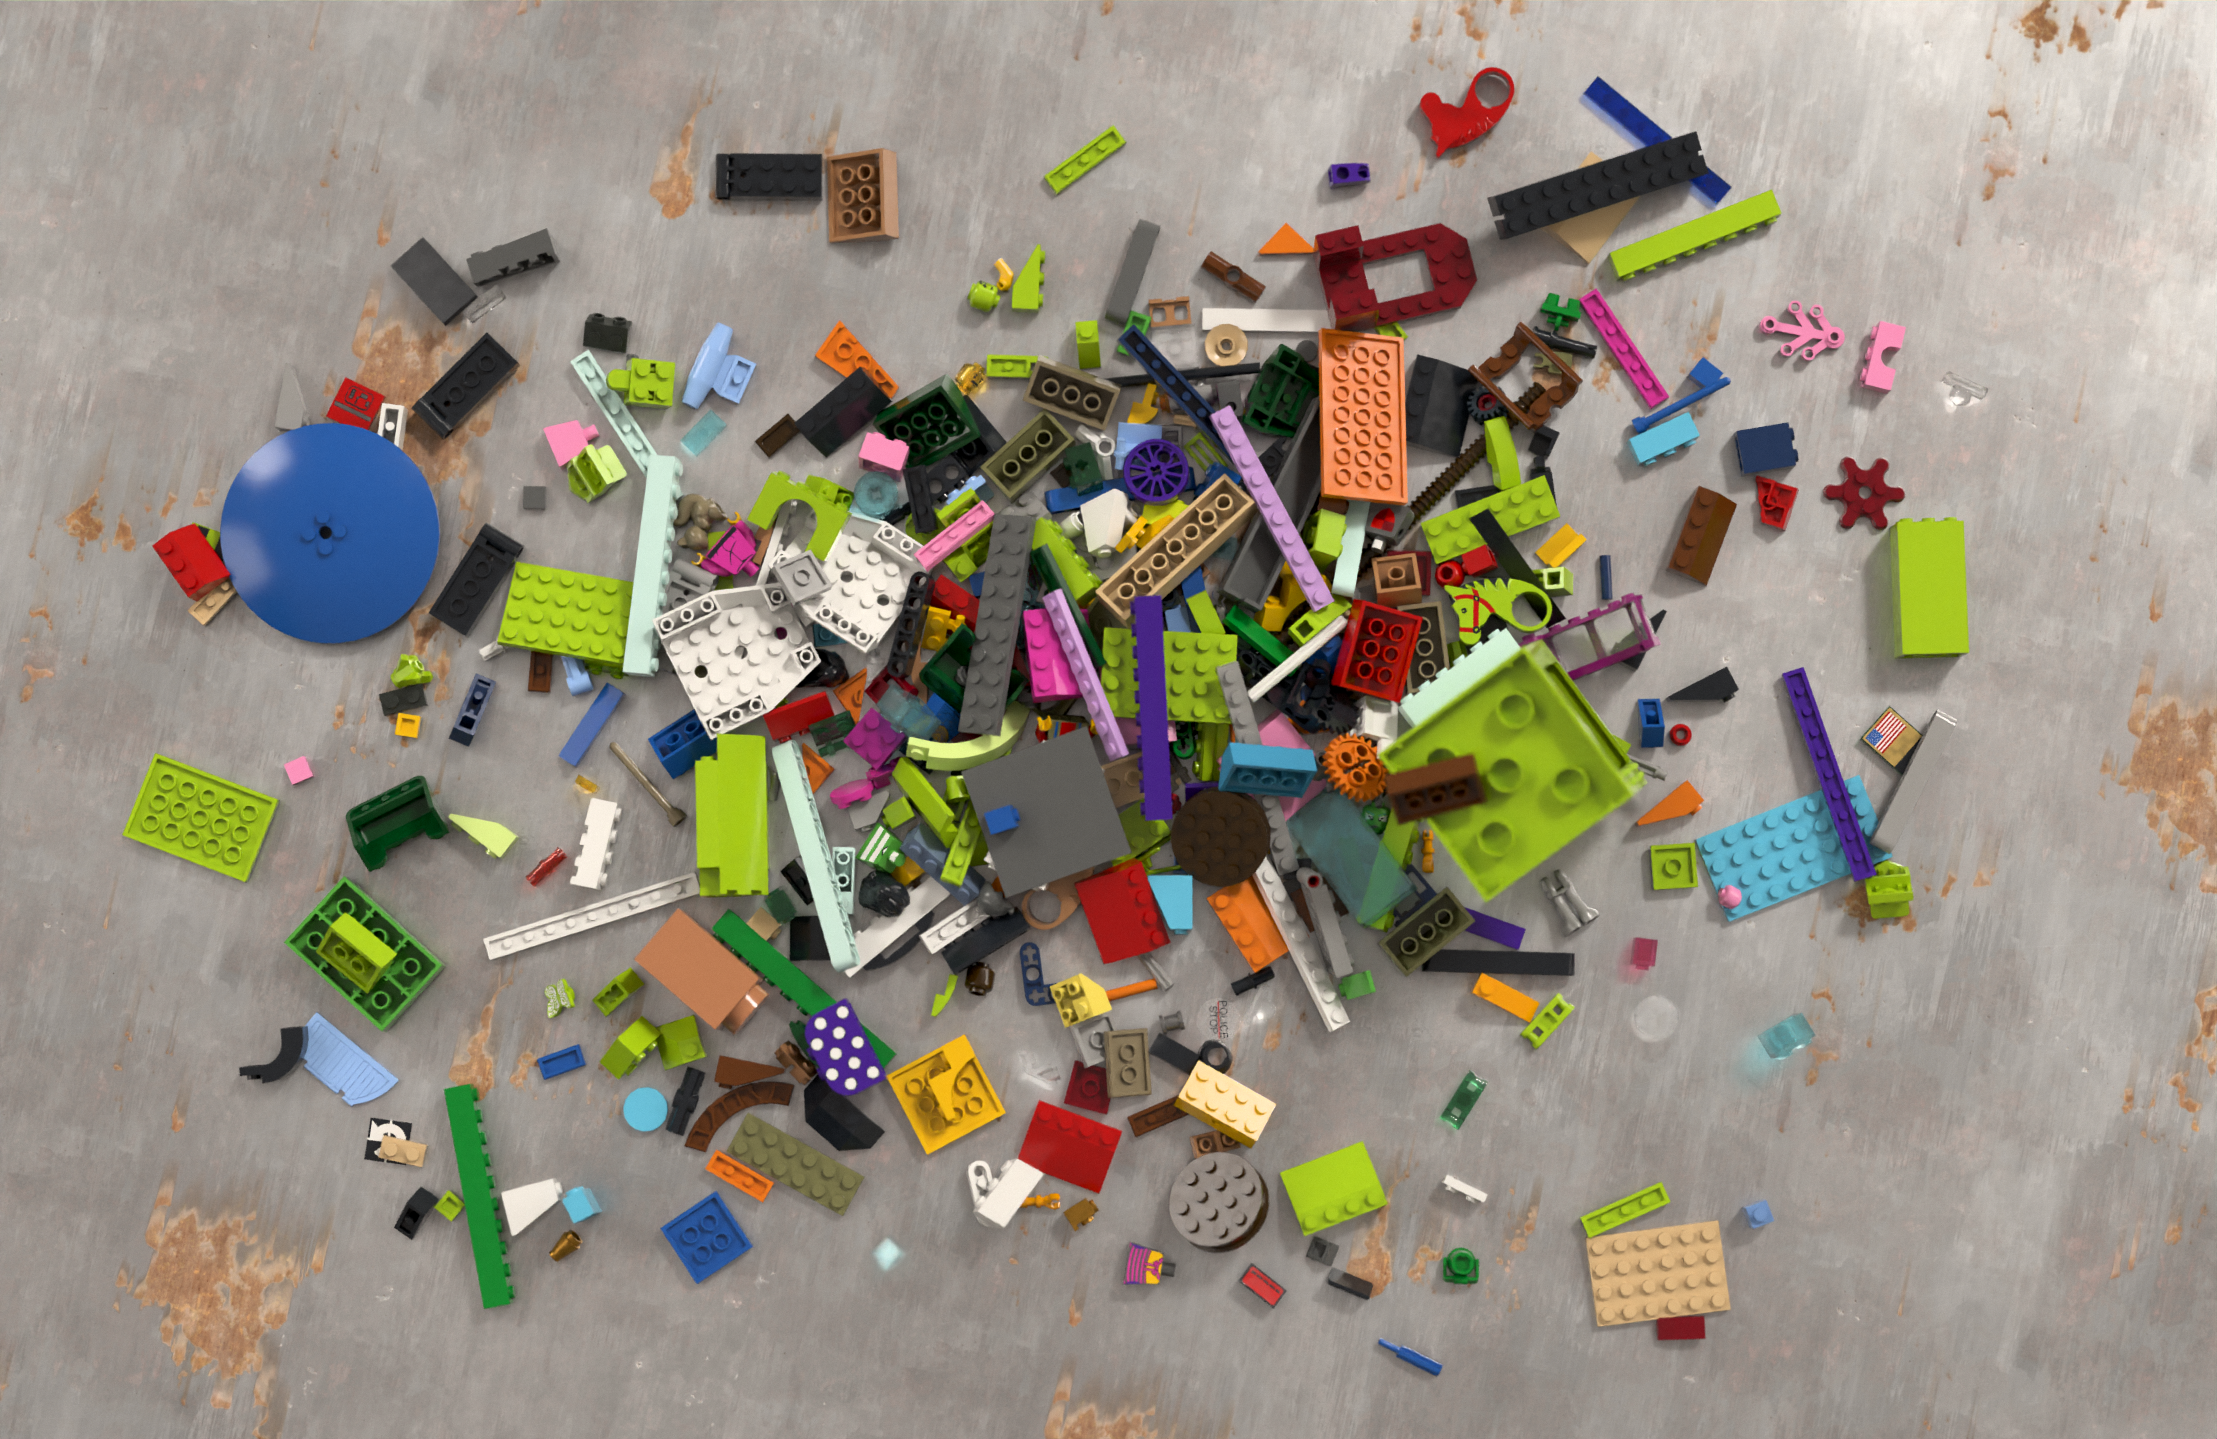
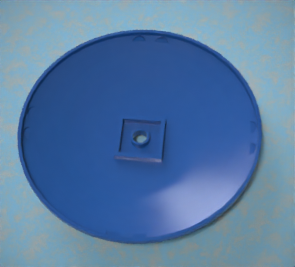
M322 423L296 428L277 436L256 451L244 464L235 477L224 503L220 527L221 549L226 569L231 574L229 577L233 586L246 605L260 619L280 632L297 639L327 644L345 643L372 636L386 629L404 616L417 602L429 583L436 565L440 543V522L435 499L427 480L412 459L388 439L360 427L347 424ZM325 526H328L332 531L328 539H323L320 534L321 529Z

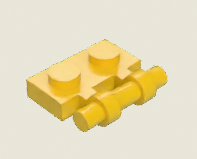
M930 606L921 648L938 651L950 637L947 636L948 629L954 632L961 623L966 626L964 623L965 616L957 615L956 620L950 619L951 611Z

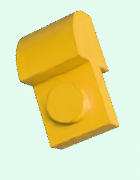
M1148 383L1142 404L1133 401L1127 423L1150 424L1155 420L1159 409L1151 407V405H1156L1159 392H1156V385Z

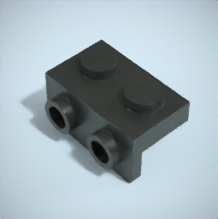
M601 313L589 314L585 321L583 346L626 353L632 321H628L624 317H605Z

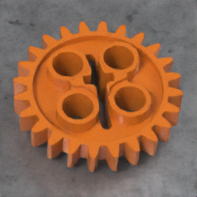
M1346 733L1343 736L1339 735L1334 738L1324 749L1326 753L1322 757L1326 761L1322 765L1328 767L1324 773L1331 776L1328 782H1335L1334 789H1341L1340 795L1347 793L1349 800L1355 797L1356 802H1359L1361 799L1363 802H1366L1369 799L1372 801L1383 792V789L1386 788L1384 775L1389 770L1384 768L1385 764L1381 759H1377V746L1372 748L1371 740L1366 743L1364 742V736L1357 739L1356 733L1351 736ZM1365 761H1368V762H1369V763L1364 764L1362 767H1361V766L1357 767L1358 765H1360L1361 763H1363V762H1365ZM1355 768L1350 773L1344 774V772L1348 771L1349 769Z

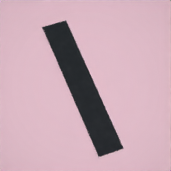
M1486 509L1469 518L1511 579L1532 584L1549 597L1552 613L1545 627L1549 628L1566 619L1490 510ZM1533 594L1523 595L1540 620L1543 621L1547 614L1546 605L1543 600Z

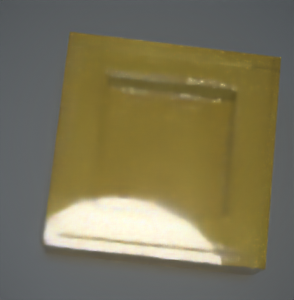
M580 775L575 780L576 784L594 794H597L600 789L599 786Z

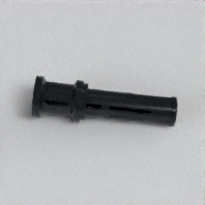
M1538 326L1533 328L1532 332L1551 350L1556 348L1591 359L1595 357L1597 345L1558 336L1556 331L1540 330Z

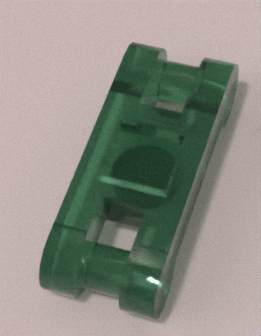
M1469 1069L1439 1118L1443 1121H1449L1453 1124L1452 1127L1459 1130L1489 1081L1485 1078L1480 1079L1475 1075V1072ZM1469 1083L1476 1086L1474 1092L1467 1088ZM1454 1107L1462 1111L1458 1117L1451 1113Z

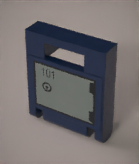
M1412 863L1410 865L1407 864L1405 873L1409 875L1413 872L1426 889L1419 893L1409 880L1406 879L1405 885L1401 886L1399 894H1401L1398 907L1394 908L1393 912L1395 917L1398 916L1400 920L1395 922V927H1398L1437 895L1436 891Z

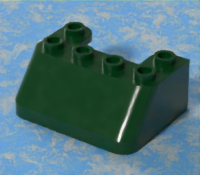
M963 623L950 635L919 672V678L922 683L960 715L965 687L958 684L955 675L960 666L969 667L971 650L969 648L975 642L974 633ZM1011 670L1005 710L1030 681L1017 670Z
M424 776L413 777L351 808L346 814L353 846L369 872L385 866L388 860L387 850L398 847L401 843L418 837L423 832L426 833L429 839L436 840L449 833L444 814Z

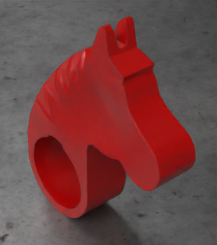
M1489 67L1478 72L1471 83L1465 102L1460 108L1449 103H1442L1440 97L1433 92H1428L1421 98L1420 111L1431 125L1432 136L1430 140L1437 146L1436 158H1439L1447 149L1458 148L1480 138L1503 118L1510 106L1515 89L1514 82L1506 71L1496 67ZM1496 75L1506 82L1509 95L1507 100L1501 105L1487 108L1481 105L1482 102L1477 98L1475 86L1482 77Z

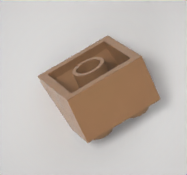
M1415 553L1372 558L1378 605L1392 608L1422 603L1421 583Z

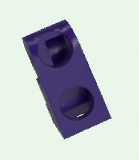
M1368 163L1331 164L1327 169L1329 189L1371 182Z

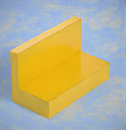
M1566 523L1535 554L1548 568L1559 567L1587 539L1581 533L1578 535Z

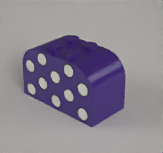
M845 998L817 1012L809 1019L805 1028V1037L809 1048L806 1050L811 1060L817 1061L819 1068L816 1070L821 1080H826L835 1092L842 1095H856L888 1079L849 999Z

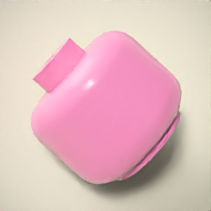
M1726 885L1718 891L1719 904L1728 909L1737 907L1741 902V891L1732 885Z

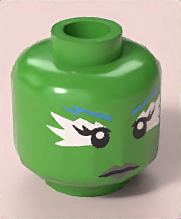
M1372 800L1371 804L1363 807L1361 825L1365 828L1366 832L1382 834L1385 831L1391 812L1388 807L1384 806L1385 802L1382 803V808L1379 809L1376 808L1374 800Z

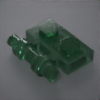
M850 710L808 725L816 747L822 744L826 745L818 749L821 757L835 755L836 751L847 748L848 746L843 740L833 744L832 741L841 737L845 739L856 726Z

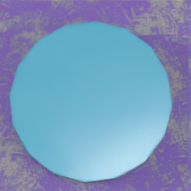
M649 1087L638 1088L631 1092L625 1100L623 1108L624 1117L628 1124L636 1130L643 1132L653 1131L666 1120L668 1103L663 1094L658 1090Z

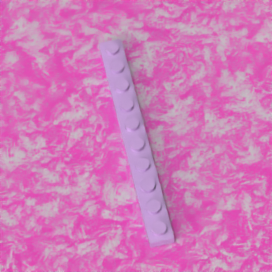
M1229 405L1210 415L1209 417L1313 612L1334 602L1231 406Z

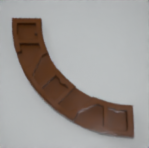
M774 1081L757 1082L727 1092L715 1100L701 1114L688 1135L685 1147L707 1152L713 1136L723 1123L746 1108L761 1104L789 1106L795 1085Z

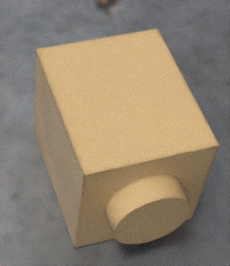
M762 907L746 923L766 941L770 939L774 941L782 932L779 929L782 924Z

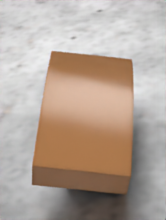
M1218 1130L1189 1137L1194 1159L1209 1153L1241 1148L1240 1142Z

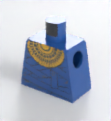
M933 693L916 719V724L921 727L923 720L929 721L926 716L931 718L929 725L923 729L924 731L918 739L931 742L935 739L939 743H948L959 733L961 715L938 695ZM924 712H926V714H925L924 717L921 719V721H920L919 723H917V722H918V718L920 719L921 716L924 714Z

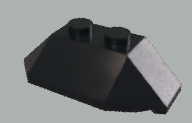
M819 1074L804 1089L805 1122L838 1151L870 1149L885 1133L880 1126L848 1098L835 1092L826 1080L822 1081Z

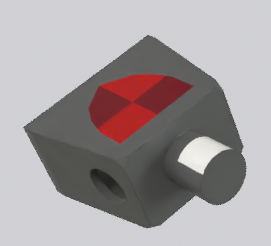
M1370 502L1365 532L1369 539L1374 540L1371 550L1383 553L1386 544L1394 546L1400 544L1415 517L1410 507Z

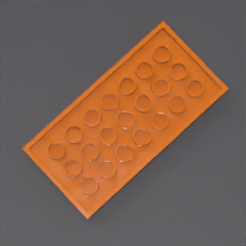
M1321 328L1318 331L1321 497L1405 506L1408 503L1404 338Z

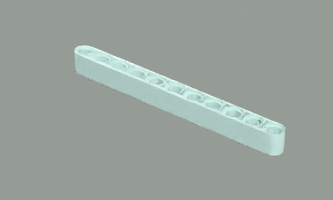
M793 739L773 747L772 754L831 962L836 972L840 973L860 965V957L802 754L797 742Z

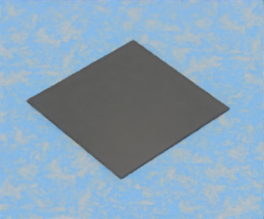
M1087 726L962 771L1006 898L1132 853ZM1008 805H1013V808H1017L1021 821H1018L1019 827L991 835L984 813Z

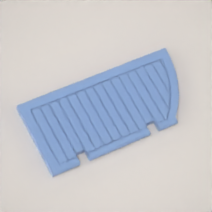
M318 1012L305 1025L308 1026V1047L304 1059L308 1062L304 1065V1068L335 1094L343 1090L345 1095L342 1099L351 1107L354 1104L368 1102L380 1097L399 1081Z

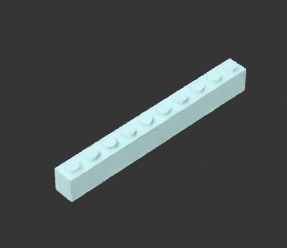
M649 456L623 672L628 675L655 677V672L659 668L657 652L660 650L662 643L652 620L662 615L663 606L667 603L665 588L670 579L668 563L672 561V550H670L671 541L675 538L673 523L678 514L676 499L680 496V485H678L679 476H682L683 473L681 460L675 456Z

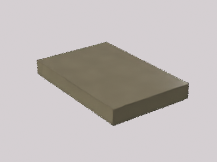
M1147 1028L1104 1031L1108 1098L1152 1095Z

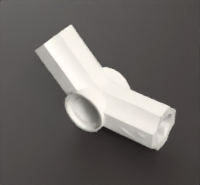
M1082 423L1074 436L1097 454L1100 482L1118 479V469H1115L1114 441L1106 437L1095 427ZM1104 443H1108L1112 449L1109 453H1102L1099 447Z

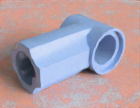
M561 656L568 676L566 680L572 696L593 690V683L588 671L585 669L583 660Z

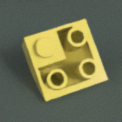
M1082 973L1049 986L1065 1028L1112 1010L1104 988Z

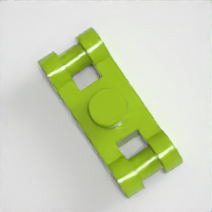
M1559 992L1520 1033L1524 1039L1527 1038L1532 1042V1046L1535 1049L1541 1046L1575 1008L1571 1003H1566ZM1556 1005L1562 1010L1559 1015L1552 1010ZM1536 1027L1543 1032L1539 1037L1533 1032Z

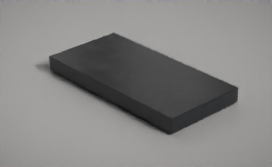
M424 237L391 265L395 272L445 326L478 298Z

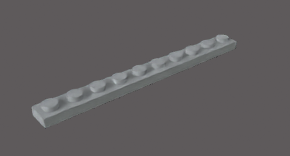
M1235 660L1215 667L1237 743L1263 745L1238 661ZM1253 794L1254 799L1264 810L1270 824L1271 841L1269 850L1278 876L1300 869L1278 796Z

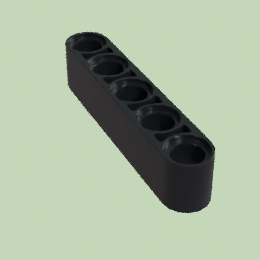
M915 572L910 578L887 663L889 674L900 679L908 678L912 673L935 588L934 578L924 572ZM925 577L926 585L920 588L919 581ZM919 598L921 604L919 608L914 609L913 603ZM914 620L915 626L909 631L907 628L908 623ZM908 641L909 648L906 652H903L902 645ZM902 662L903 670L897 673L896 666Z

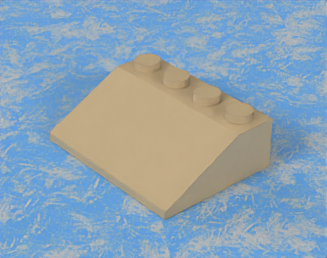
M1590 152L1579 168L1602 161V159L1593 152ZM1640 196L1551 224L1541 229L1589 264Z

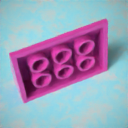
M1045 608L1023 611L1021 618L1033 703L1084 698L1076 677L1071 670L1067 655L1062 648L1057 631L1054 629L1048 610ZM1080 609L1090 628L1088 610Z

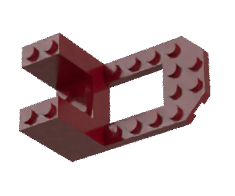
M1442 223L1362 241L1359 225L1315 235L1313 257L1331 329L1359 332L1462 307L1477 283L1467 238ZM1424 251L1434 290L1378 303L1375 289H1369L1363 265Z

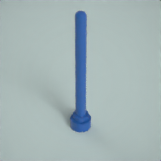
M1724 377L1646 418L1645 416L1641 418L1638 416L1632 420V423L1638 434L1644 433L1650 428V425L1728 386L1731 380L1729 377Z

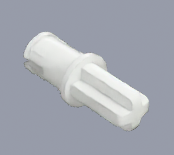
M497 640L481 648L479 652L486 661L501 652L505 653L506 649L510 647L498 645Z

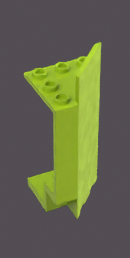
M717 734V760L713 756L701 757V761H695L697 868L699 869L700 896L703 898L769 895L768 764L766 763L765 736Z

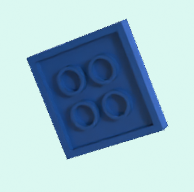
M717 1191L660 1228L696 1284L753 1247Z

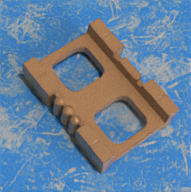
M1189 296L1176 297V300H1149L1150 317H1152L1150 321L1151 331L1164 330V328L1169 329V327L1170 329L1173 327L1175 329L1177 327L1178 329L1192 327ZM1186 306L1188 318L1186 320H1176L1175 307ZM1164 308L1166 320L1164 322H1154L1153 309Z

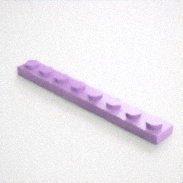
M1061 589L1053 591L1043 597L1045 607L1053 621L1054 629L1060 638L1062 648L1067 655L1071 670L1079 684V689L1086 701L1088 711L1093 718L1110 762L1128 755L1129 752Z

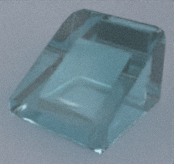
M887 1237L872 1253L888 1269L904 1252Z

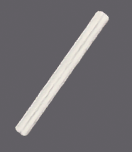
M1343 616L1337 617L1247 692L1249 700L1252 703L1257 701L1347 626L1348 621Z

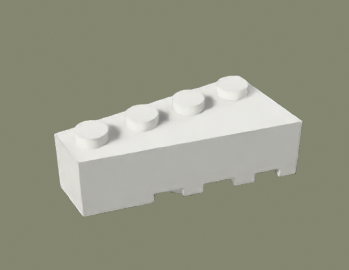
M591 798L585 821L587 831L583 833L580 841L582 854L576 857L574 865L577 875L576 877L571 876L570 884L599 891L602 890V886L606 887L608 874L605 873L606 866L611 864L613 852H610L611 843L615 844L617 838V831L614 829L616 821L620 822L622 809H619L620 804Z

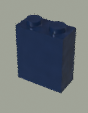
M1788 422L1739 430L1733 434L1741 477L1792 469L1796 466V462L1799 461L1797 449H1793L1792 441L1795 440L1794 430L1792 427L1789 428Z

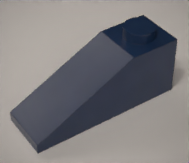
M477 673L475 674L448 739L468 747L470 746L496 681Z

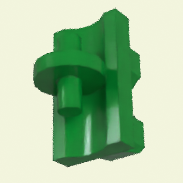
M1549 293L1545 303L1543 302L1539 313L1554 316H1548L1547 318L1548 323L1555 324L1554 331H1558L1559 326L1568 328L1569 321L1566 320L1578 322L1580 319V300L1569 298L1566 308L1558 306L1560 296Z

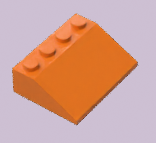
M1253 876L1236 885L1225 886L1206 898L1208 904L1254 973L1289 951Z

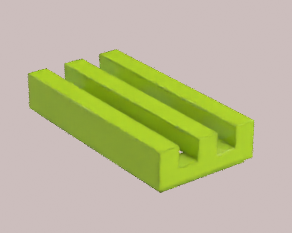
M1200 432L1183 446L1204 472H1206L1208 467L1190 446L1193 445L1209 465L1214 464V462L1196 442L1198 439L1219 463L1228 467V464Z

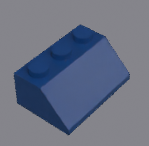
M694 709L648 738L660 762L672 779L677 778L694 767L695 761H701V757L711 756L717 752V737L712 740L709 738Z

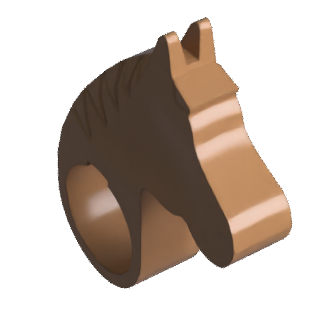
M1095 866L1050 882L1046 891L1057 894L1059 901H1062L1060 915L1055 921L1043 922L1032 914L1030 899L1036 891L1033 889L1028 891L1022 901V913L1025 920L1034 928L1041 930L1054 928L1065 921L1081 904L1074 883L1092 876Z

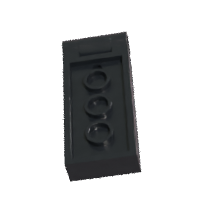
M731 153L716 155L715 199L822 201V154Z
M486 332L413 405L412 410L442 439H446L520 364Z
M485 523L428 613L468 638L515 565L516 559L524 549V545L489 523ZM493 556V560L489 561V557Z

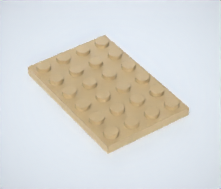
M1718 1220L1599 1235L1591 1238L1585 1237L1598 1327L1654 1320L1663 1317L1731 1310Z

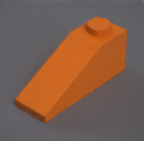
M1686 780L1634 824L1636 827L1686 816L1689 813L1693 816L1702 808L1700 804L1704 799Z

